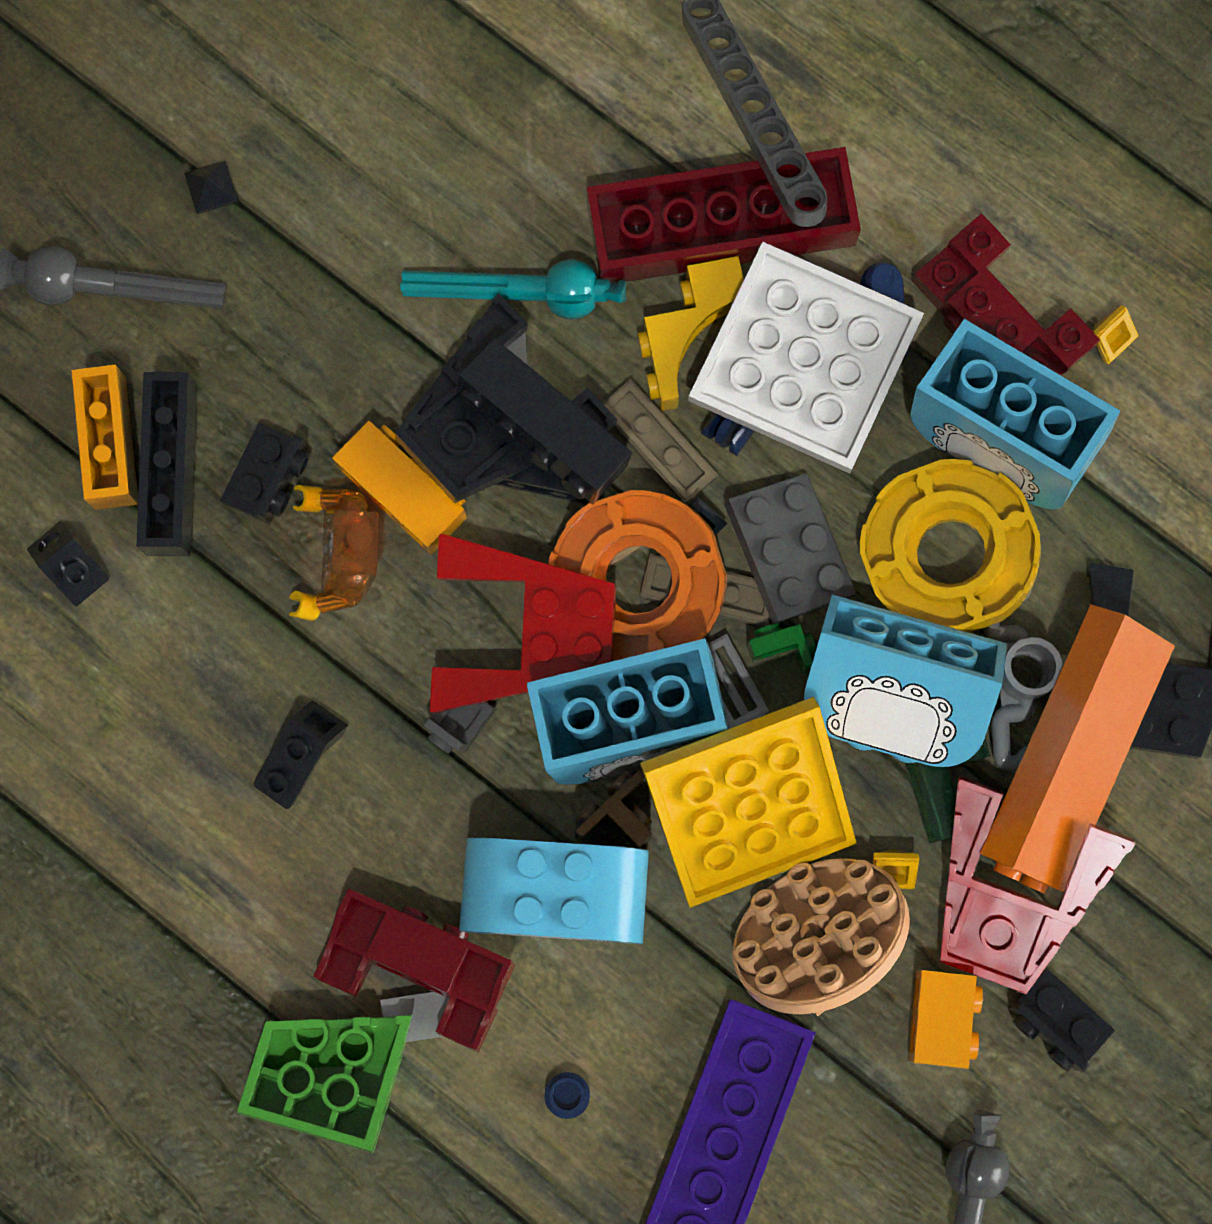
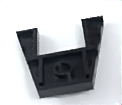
M499 293L493 298L490 307L482 318L478 319L469 331L466 340L455 355L451 356L442 368L441 374L431 388L426 390L395 433V440L454 503L536 465L529 458L526 448L516 440L510 442L503 438L494 428V422L482 411L475 413L464 405L459 398L460 393L457 391L459 375L494 338L505 347H508L528 329V324ZM588 388L571 401L606 431L616 426L618 419Z
M1094 563L1088 564L1086 574L1089 577L1092 599L1090 600V605L1092 604L1128 616L1134 570ZM1212 634L1207 669L1167 663L1130 749L1194 759L1201 758L1212 731Z

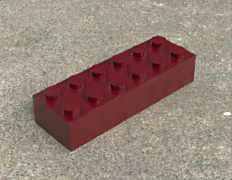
M846 147L805 153L827 194L825 218L819 224L810 227L798 226L788 218L757 160L587 187V207L599 279H608L609 282L625 279L628 282L686 273L687 266L735 256H739L740 264L753 262L762 242L794 256L856 246L861 227ZM787 164L779 167L777 172L783 177L790 178L798 175L801 170L794 165ZM804 197L797 200L795 205L803 211H810L817 208L819 203L813 198Z

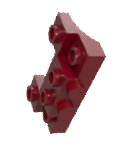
M981 213L949 241L947 247L916 272L912 282L944 315V324L952 334L956 332L962 321L966 319L1063 376L1100 342V339L1071 308L1046 330L1040 326L987 269L1009 250L1011 244Z
M348 888L336 912L328 943L313 977L318 981L357 997L371 966L374 965L444 996L449 1001L435 1032L479 1053L498 1012L497 1004L515 968L513 961L467 941L469 934L459 931V928L445 923L443 929L426 923L429 918L426 914L412 907L404 906L402 911H399Z

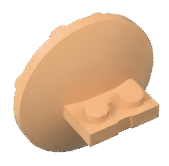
M839 858L812 864H796L789 870L788 874L775 881L767 889L758 891L752 897L751 905L739 923L733 942V963L737 976L747 992L756 1001L778 1012L788 1014L815 1013L819 1016L826 1010L846 1004L877 984L900 956L908 936L910 923L906 899L892 876L880 867L865 860Z

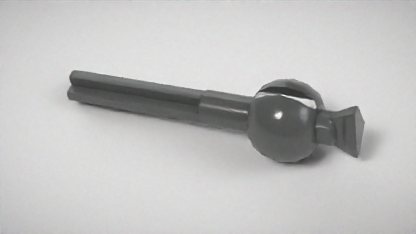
M56 245L42 246L33 250L27 260L19 259L5 248H2L0 252V290L15 284L25 285V289L31 298L47 306L65 304L71 301L76 292L223 309L225 304L226 284L79 266L76 257L70 251Z
M977 1110L973 1114L975 1128L972 1130L971 1139L960 1141L949 1152L946 1160V1177L950 1187L959 1193L953 1224H982L986 1199L995 1198L1007 1185L1010 1177V1164L1006 1153L1000 1147L995 1146L996 1133L994 1131L1002 1115Z

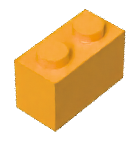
M916 970L909 1062L969 1069L970 1059L976 1060L979 1048L978 1032H972L974 1013L980 1014L983 1001L982 986H976L977 976Z

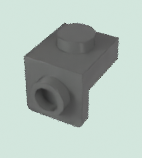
M482 703L436 713L433 718L428 717L423 726L431 731L428 739L449 754L454 748L457 751L466 752L497 709L489 703Z

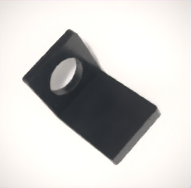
M61 521L27 548L37 566L76 607L109 580L107 574L79 545ZM55 538H58V540L52 547L43 551V549L49 542H51Z

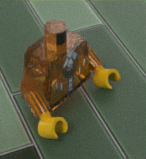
M306 485L294 487V490L302 491L304 495L302 505L293 506L294 510L314 513L320 512L322 509L325 511L321 592L317 596L301 591L292 592L289 599L300 602V605L295 612L289 613L291 617L314 621L318 618L320 612L329 613L352 608L362 601L363 596L367 595L377 574L379 515L377 512H368L366 499L359 491L352 489L323 490L321 487Z

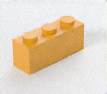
M116 364L71 370L84 500L95 510L138 505L127 379Z
M368 420L332 459L336 467L423 549L432 555L438 549L439 534L450 536L467 519L465 509L462 507L466 501L463 499L454 503L412 457L409 458L398 448L400 444L395 440V433L384 424L378 429Z

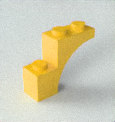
M739 256L687 266L686 280L680 281V291L684 307L692 306V308L644 317V332L637 333L641 357H649L653 373L646 374L650 400L658 399L661 411L678 408L677 376L684 355L692 342L705 328L728 315L744 281Z

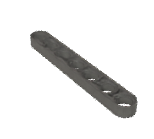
M684 0L682 5L683 25L788 218L793 223L803 227L819 224L826 216V190L719 0ZM701 7L713 12L711 16L704 19L695 18L690 13L692 10ZM714 38H723L730 43L726 48L719 50L712 49L707 45ZM731 69H741L747 76L742 80L732 81L727 79L724 74ZM756 100L765 107L759 112L752 113L745 111L741 106L747 101ZM767 132H775L783 139L777 144L768 145L762 143L759 137ZM790 164L798 167L801 172L795 177L787 178L779 175L777 169L782 165ZM809 197L815 199L819 205L814 210L803 211L797 208L795 202L800 198Z

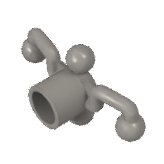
M1031 588V590H1030L1028 596L1025 598V600L1030 596V594H1031V592H1032V588ZM999 622L982 628L987 638L1007 643L1003 683L1000 690L1001 707L995 711L991 723L993 756L995 763L1000 769L1005 772L1014 773L1018 769L1027 746L1019 749L1017 754L1011 755L1009 723L1023 722L1034 715L1037 699L1054 688L1068 653L1060 655L1053 644L1042 638L1029 637L1025 629L1020 626H1000ZM1029 656L1040 666L1042 672L1041 681L1035 689L1021 685L1014 678L1011 670V662L1014 657Z

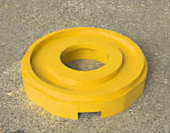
M941 459L898 475L877 495V502L869 513L866 523L862 526L860 556L876 599L885 610L972 633L1005 620L1028 596L1037 577L1040 565V533L1024 493L1008 477L1002 473L998 475L987 469L974 466L973 461ZM953 521L966 524L977 531L984 542L985 555L982 566L974 576L964 582L946 584L936 582L925 574L919 565L917 552L920 541L928 530L940 523Z

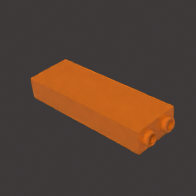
M1090 605L980 852L981 855L996 862L994 871L1045 894L1048 886L1061 892L1064 891L1089 823L1096 825L1175 647L1173 644L1125 614Z

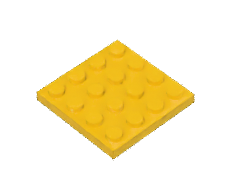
M814 697L640 763L689 908L790 870L796 864L808 863L857 844L821 710Z

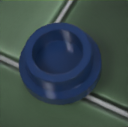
M563 1072L555 1075L548 1082L544 1093L545 1103L555 1116L563 1119L575 1118L587 1108L590 1100V1090L586 1081L581 1076L572 1072Z

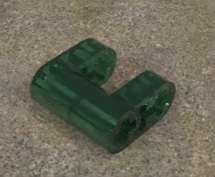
M984 739L980 749L970 759L958 765L934 767L918 762L905 763L929 844L952 838L956 793L948 769L991 757L986 739ZM1001 800V802H1000V805H999V807H998V810H997V813H996V815H995V818H996V816H997V814H998V811H999V809H1000V807H1001V805H1002L1003 800Z

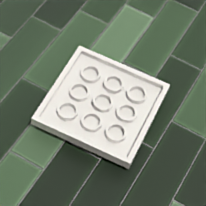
M762 242L689 394L688 401L850 474L924 313Z

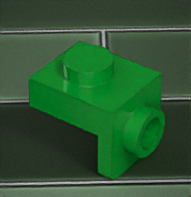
M773 624L754 631L755 638L750 639L747 644L752 663L794 650L802 674L810 672L817 648L811 633L803 634L800 624L782 630L779 624Z

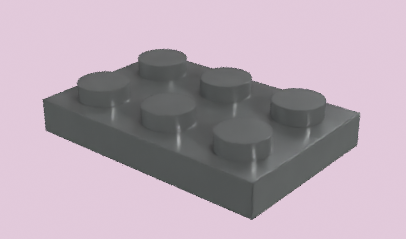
M807 473L730 498L724 503L772 624H779L827 607L832 595L850 599L856 594Z

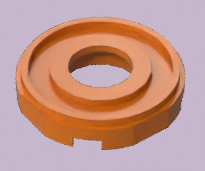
M629 490L598 500L593 505L588 503L565 524L566 527L560 535L554 551L550 554L549 565L607 581L606 576L610 563L618 553L629 547L645 546L655 549L660 553L671 568L672 586L669 596L661 606L650 612L634 613L624 610L617 603L615 604L613 661L704 639L712 630L724 604L727 574L714 532L706 521L692 508L664 494L645 490Z

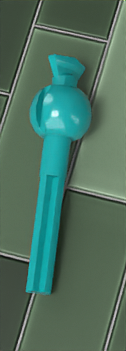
M577 259L560 261L549 269L547 275L403 270L401 273L400 290L403 296L493 300L499 293L505 300L546 302L552 313L568 320L580 319L590 314L595 309L596 302H607L609 300L617 303L626 302L625 279L615 282H609L608 279H597V273L594 268L585 261Z

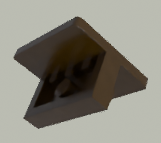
M642 769L638 770L634 775L626 770L610 785L608 793L611 797L601 807L593 802L575 819V824L579 828L574 832V835L581 844L606 820L635 849H641L651 840L652 833L648 830L652 823L650 818L634 802L628 808L624 805L645 784L646 779Z

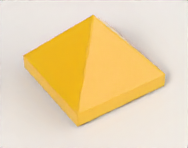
M1123 305L1097 322L1092 330L1100 339L1096 346L1104 363L1108 365L1138 337L1128 310Z
M897 849L873 853L872 864L880 867L892 876L900 889H915L919 865L918 853Z

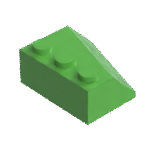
M412 1015L378 1018L355 1017L353 1019L266 1021L237 1113L258 1121L374 1154L401 1065Z

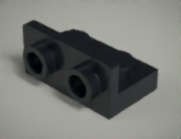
M258 423L220 501L226 506L270 525L274 516L280 517L288 505L290 493L287 490L293 477L299 478L307 466L310 455L306 453L308 447L304 440L296 435L293 438Z
M1047 968L1044 969L1028 993H1021L1008 1008L1017 1016L1012 1021L1013 1024L1031 1040L1039 1036L1051 1047L1047 1055L1066 1072L1071 1068L1076 1071L1085 1072L1090 1066L1088 1061L1115 1032L1109 1024Z

